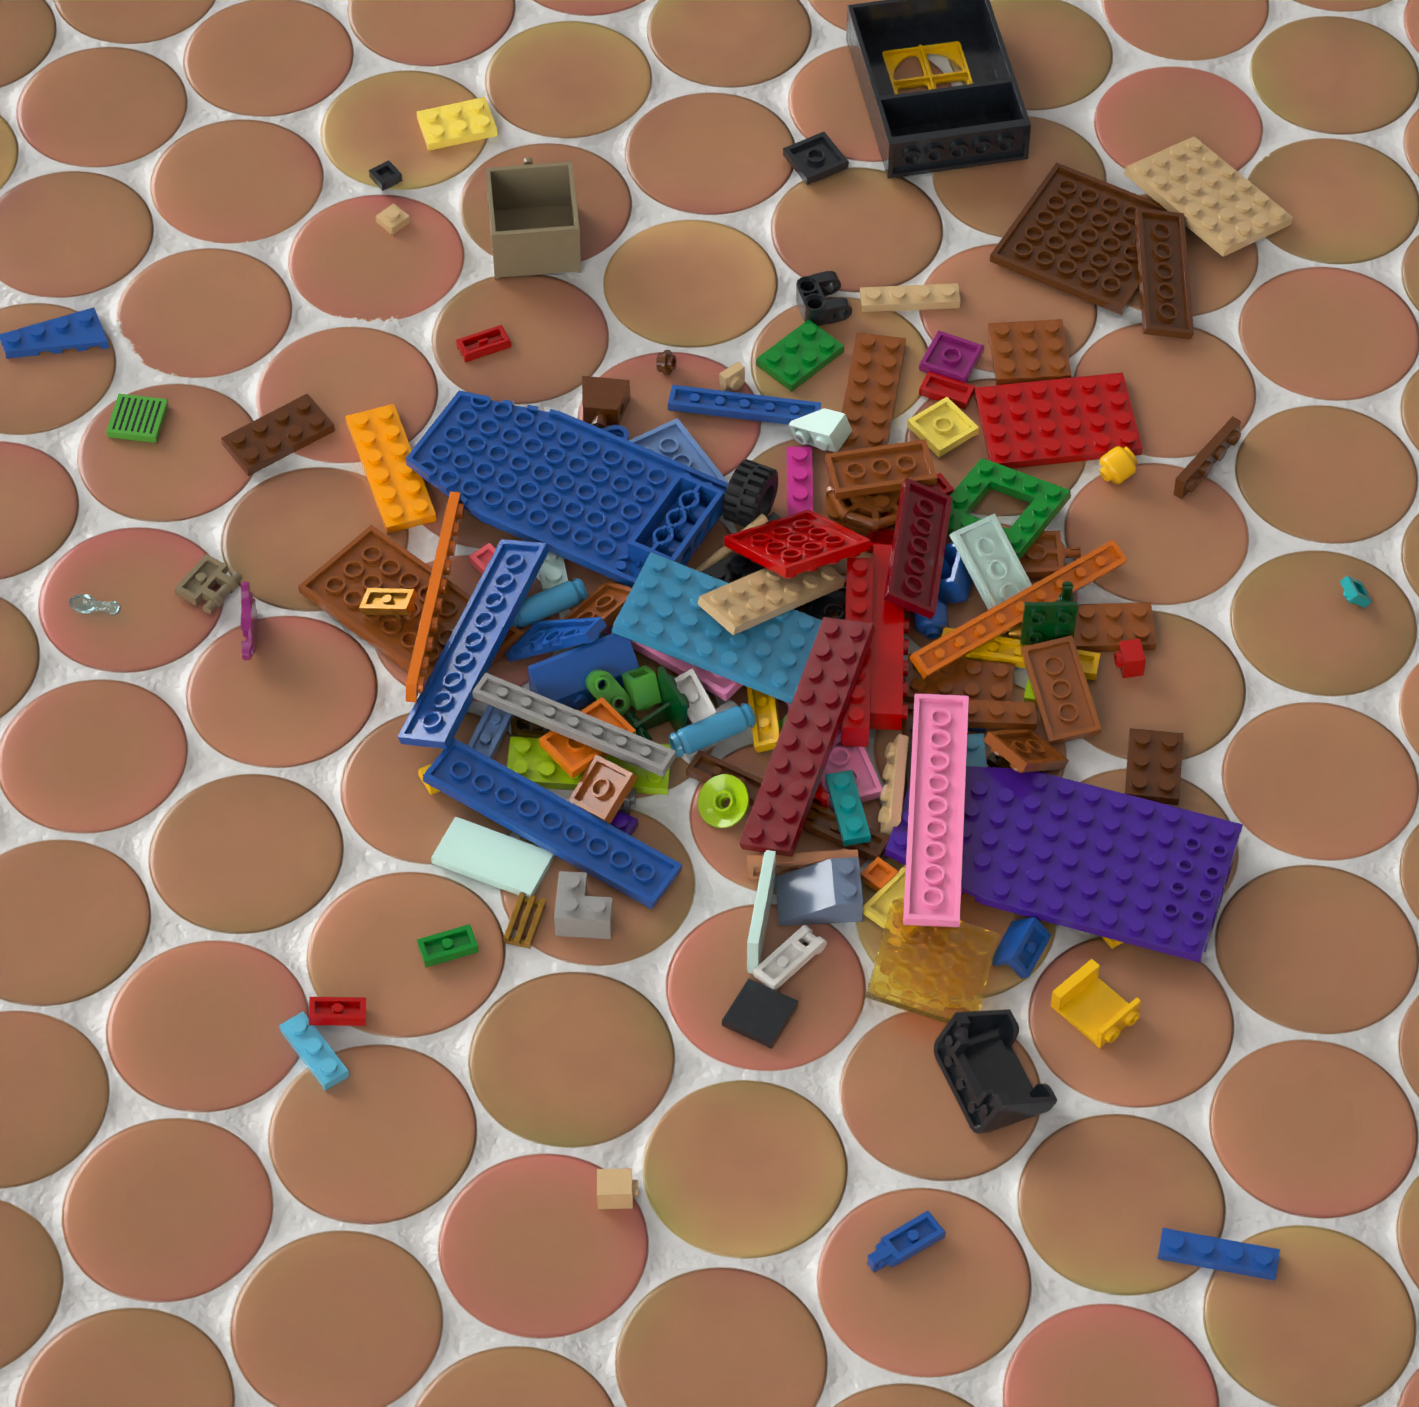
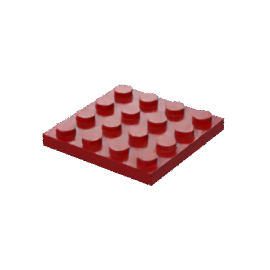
M809 509L724 536L725 547L745 556L752 562L766 567L767 570L781 575L783 578H794L799 573L815 571L820 566L836 564L841 559L857 557L862 552L871 550L870 539Z

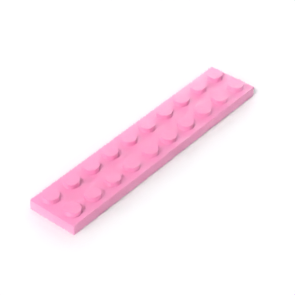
M915 694L903 925L960 926L969 696Z

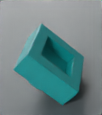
M1348 575L1340 581L1344 589L1343 595L1349 603H1355L1363 608L1372 603L1361 581Z

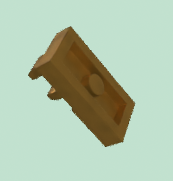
M367 588L359 609L363 615H395L397 618H400L401 615H408L409 618H413L416 611L414 602L417 593L415 589Z

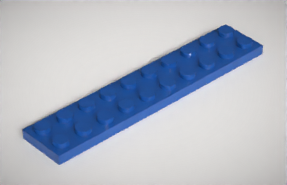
M500 540L425 683L423 693H420L417 702L414 704L398 735L401 744L442 749L449 748L474 699L472 691L483 675L488 672L550 551L547 543Z
M453 738L449 748L444 749L423 774V782L650 909L655 907L682 871L681 863Z

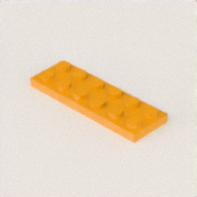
M390 404L345 416L349 432L387 534L437 521L435 510L422 477L406 465L405 458L412 450L395 405Z

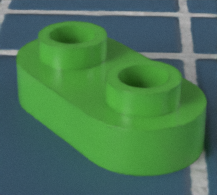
M595 669L587 675L585 681L586 688L596 701L603 697L620 715L625 714L629 710L631 704L629 695L610 673L603 669ZM604 680L605 685L602 688H598L599 681ZM617 699H621V705L619 707H615L614 705Z

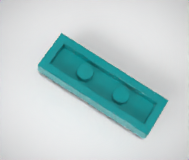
M852 770L825 774V782L843 846L871 842V834Z

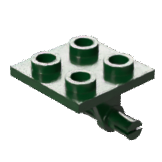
M1067 581L1062 584V593L1059 594L1057 602H1024L1020 645H1033L1073 635L1074 639L1078 602H1074L1072 582Z
M663 666L658 667L657 683L662 701L657 704L660 708L639 720L635 711H631V714L628 712L625 715V719L636 730V735L651 741L652 737L647 732L650 728L669 721L677 733L679 729L688 725L687 710L690 707L688 698L684 693H680L673 675H668Z

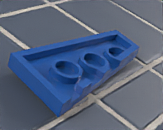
M94 307L0 334V343L6 359L37 356L43 351L57 354L63 353V349L77 348V351H86L88 347L100 346V349L109 348L108 340Z
M602 617L537 621L504 654L509 662L568 647L592 643L599 638V633L607 625Z

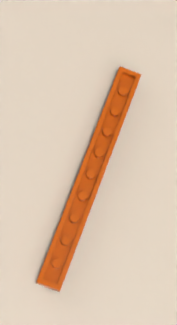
M450 491L406 680L407 702L416 703L418 693H423L425 677L422 675L423 672L428 673L430 657L427 656V653L433 652L434 637L431 636L432 633H437L439 618L436 617V614H441L443 607V598H440L441 594H446L447 579H445V575H450L452 560H449V557H454L456 541H453L454 537H459L460 522H458V519H463L464 504L459 502V492Z
M1114 539L912 653L909 659L922 678L926 679L1021 624L1024 602H1057L1059 594L1062 593V584L1064 582L1073 583V594L1124 565L1128 559Z

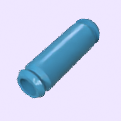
M574 578L573 581L563 582L525 598L511 626L523 628L578 605L580 601L588 597L583 581Z
M741 703V707H731L683 727L676 734L672 732L668 737L671 749L676 751L677 757H683L684 753H694L744 732L748 727L753 728L756 724V717L749 704Z

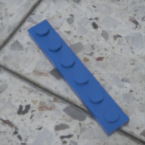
M672 385L668 400V410L789 425L792 420L821 410V402Z

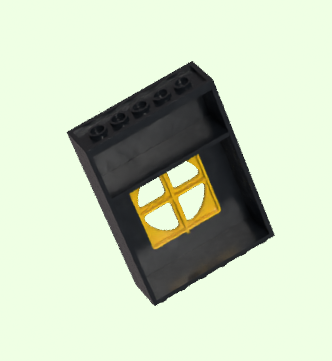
M881 0L847 5L846 41L888 179L1028 159L1031 123L990 0ZM937 54L944 56L956 63L962 71L933 75L927 55ZM909 57H917L919 59L924 76L894 80L895 70L902 61ZM966 82V85L938 89L936 85L942 83ZM925 86L928 89L902 94L898 93L900 89Z

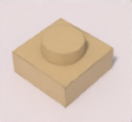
M392 204L376 215V223L393 235L410 223V216L398 206Z
M740 362L719 373L720 391L733 392L745 384V367Z

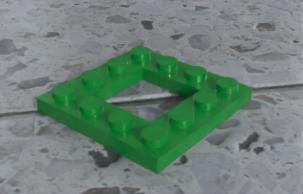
M981 458L950 494L953 498L947 534L950 535L961 528L981 520L970 515V513L990 489L1030 503L1010 529L1002 527L1020 560L1069 501L1071 490Z

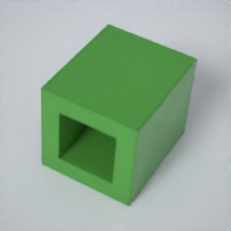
M644 665L621 673L625 691L631 700L630 705L636 710H648L655 704L662 702L656 673L649 667Z

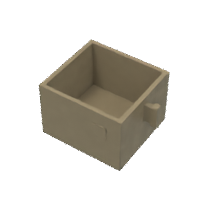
M529 157L524 158V165L486 168L487 201L495 280L501 277L566 272L581 273L580 229L572 161L533 164L532 158Z

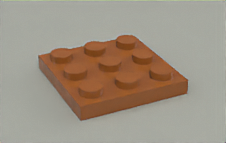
M1062 319L988 323V335L996 385L1071 378Z

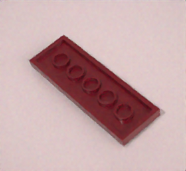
M906 478L901 486L884 600L931 619L936 614L953 497Z

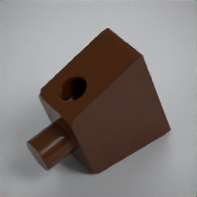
M582 376L583 421L598 428H604L607 425H619L630 400V380Z

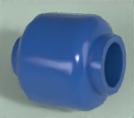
M940 599L937 600L936 614L931 619L914 613L916 631L923 634L925 638L934 639L940 637L943 628L949 627L948 609Z

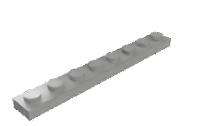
M488 673L483 675L472 691L474 699L664 777L676 759L675 750Z

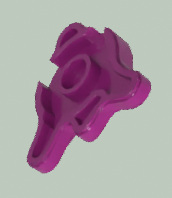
M249 582L241 583V630L243 631V637H246V641H241L243 660H251L256 651L258 613L255 598H253V593L250 592Z

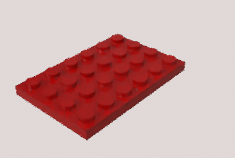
M1123 372L974 388V396L989 461L1012 469L1098 460L1117 446L1127 447L1134 456L1142 455L1143 448Z

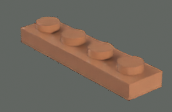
M839 849L837 851L813 850L810 852L794 853L793 857L776 855L775 877L831 858L858 857V849ZM764 853L747 856L748 880L760 878Z

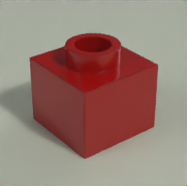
M1140 639L1119 641L1118 652L1114 653V662L1116 668H1120L1123 678L1144 676L1146 658Z

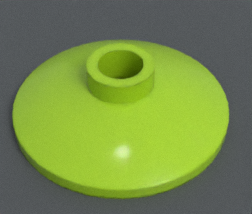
M721 774L709 779L702 787L698 797V809L701 817L706 823L716 828L734 826L745 816L749 806L747 787L739 778L729 774ZM730 799L729 806L725 808L724 802Z

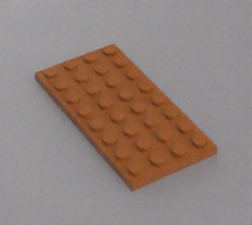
M370 525L298 586L299 593L407 672L409 671L432 568L373 525ZM448 579L446 594H441L440 598H443L441 614H436V617L439 618L437 633H432L431 636L434 637L433 652L427 653V656L430 657L428 673L423 672L422 675L425 677V683L471 598V595ZM367 588L415 589L417 593L414 602L416 611L413 618H409L408 615H401L400 618H397L395 615H363L359 607ZM514 626L510 627L490 668L505 656L504 653L523 636V632Z

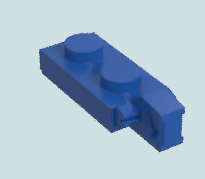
M926 1211L883 1236L875 1246L876 1251L867 1256V1265L873 1272L884 1268L887 1264L892 1268L945 1238L946 1232L932 1214Z

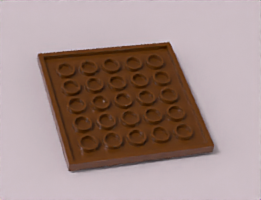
M1056 163L990 254V262L1122 315L1140 289L1134 219L1136 208L1167 210L1155 201Z

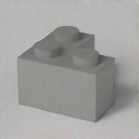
M559 871L554 914L555 936L611 939L613 922L612 897L588 896L587 873Z

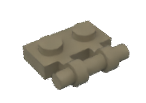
M206 554L175 587V594L196 606L202 599L206 600L207 602L202 608L206 613L210 614L215 608L218 609L224 603L223 599L229 593H233L238 588L242 575L237 571L231 576L226 575L228 572L227 565ZM216 584L221 585L216 592L212 590Z

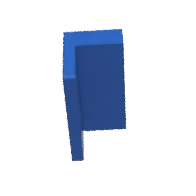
M1036 917L1014 920L1010 923L990 963L993 966L1008 964L1021 979L1028 978L1052 935Z

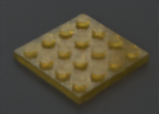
M893 899L890 904L865 997L943 1023H948L956 1012L980 1011L999 933L960 921L959 927L903 925L904 903Z

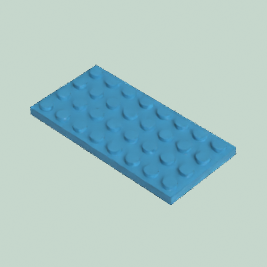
M650 552L613 624L611 632L791 704L822 620L792 609L732 635L697 604L701 595L729 583Z

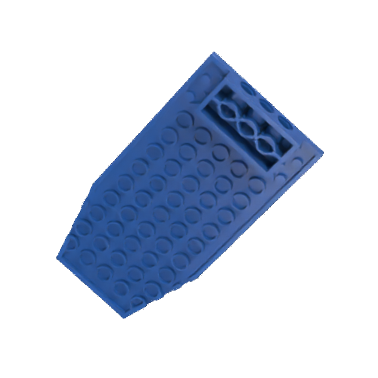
M460 390L405 458L408 467L448 497L450 491L459 492V503L464 504V509L480 521L528 542L547 543L550 552L631 588L636 582L650 552L686 566L723 514V499L728 483L561 411L550 409L549 412L538 410V406L514 405L513 401H493L489 396Z

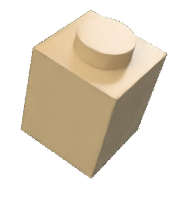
M632 1168L597 1169L598 1209L633 1208V1197H639L638 1179L632 1180Z

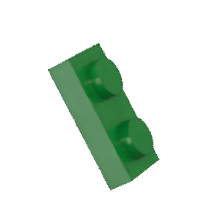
M470 924L417 939V946L425 968L479 952Z

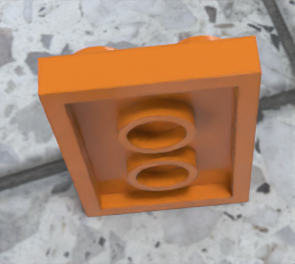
M603 697L580 711L636 734V730ZM549 731L539 738V745L572 779L587 770L595 755L602 758L609 755L554 731Z

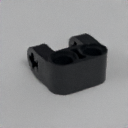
M825 271L804 276L797 280L796 304L804 322L809 319L817 326L844 321L852 315L853 311L847 298L838 297L826 300L824 297L836 293L841 287V282L836 272Z

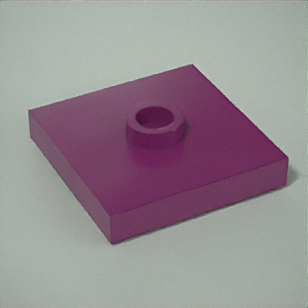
M938 330L919 364V371L925 373L930 371L967 383L984 352V345Z

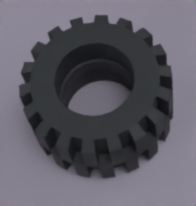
M748 459L743 460L735 469L727 485L723 499V518L743 527L749 525L761 514H764L767 518L778 490L777 470Z

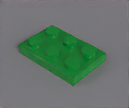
M808 319L756 358V366L792 392L844 353V345Z

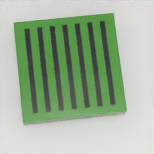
M118 394L106 430L107 437L157 443L168 409V399Z

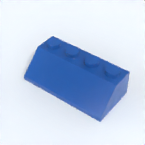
M612 633L592 643L581 645L528 666L529 690L573 709H580L596 701L585 685L587 675L595 669H603L610 673L625 690L621 673L639 668L631 641ZM604 680L599 681L598 688H602L605 685Z

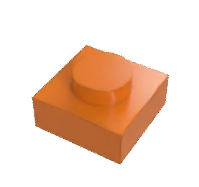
M877 857L860 873L862 882L878 892L899 871Z

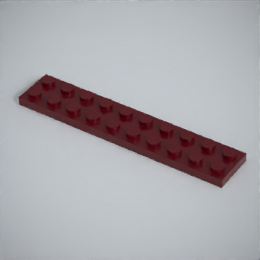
M823 617L739 842L743 850L763 853L766 850L776 851V855L793 857L875 632L873 623Z

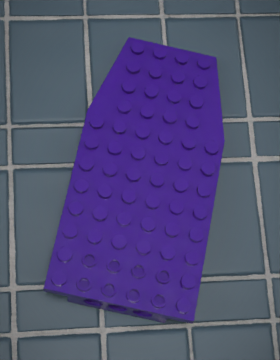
M966 766L961 894L965 892L975 897V901L986 906L1027 917H1036L1038 920L1200 963L1203 952L1206 953L1231 874L1243 824L1038 771L1019 773L1012 768ZM910 785L902 804L901 822L898 826L893 827L885 848V855L906 865Z

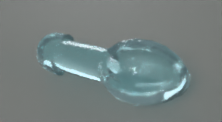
M86 594L76 595L69 600L70 607L81 614L99 611L115 615L121 610L120 604L116 601H96L92 596Z

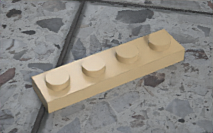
M958 283L860 287L861 312L960 308Z
M898 734L892 743H888L884 753V757L887 758V764L882 774V778L885 779V785L880 794L883 806L879 812L878 821L881 822L880 833L889 837L893 827L898 826L901 822L909 737Z

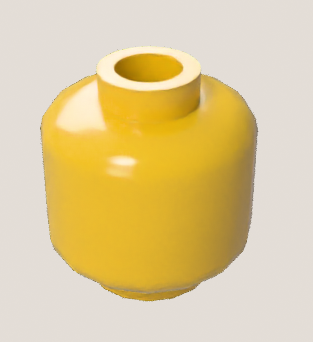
M1117 446L1100 458L1101 469L1098 471L1106 482L1111 480L1115 484H1121L1136 472L1138 461L1130 449Z

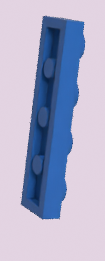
M1163 1228L1158 1259L1275 1281L1280 1249Z

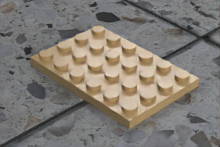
M1195 136L1128 165L1124 171L1125 176L1167 211L1184 213L1185 226L1222 257L1290 226L1294 218Z

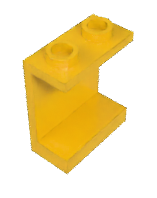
M1091 959L1052 991L1051 1007L1100 1049L1107 1042L1112 1043L1115 1041L1121 1030L1127 1025L1130 1027L1136 1023L1140 1017L1141 1000L1136 997L1131 1003H1127L1098 978L1100 965Z

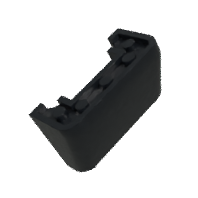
M1010 1009L956 1012L934 1043L935 1058L970 1128L976 1134L989 1133L1046 1113L1058 1101L1048 1084H1037L1033 1088L1012 1048V1044L1019 1034V1025Z

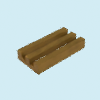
M519 893L503 937L504 943L531 949L547 904L545 898L537 900L536 896L530 895L528 898L525 897L524 893ZM524 905H527L523 917L521 919L520 925L518 927L515 938H512L522 908ZM533 907H537L526 940H521Z

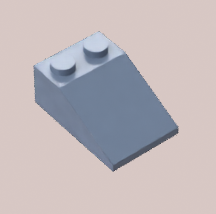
M859 857L831 858L775 877L779 926L862 922L863 896Z

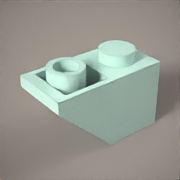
M826 408L792 420L789 423L796 442L802 445H811L824 451L838 452L853 431L844 413Z

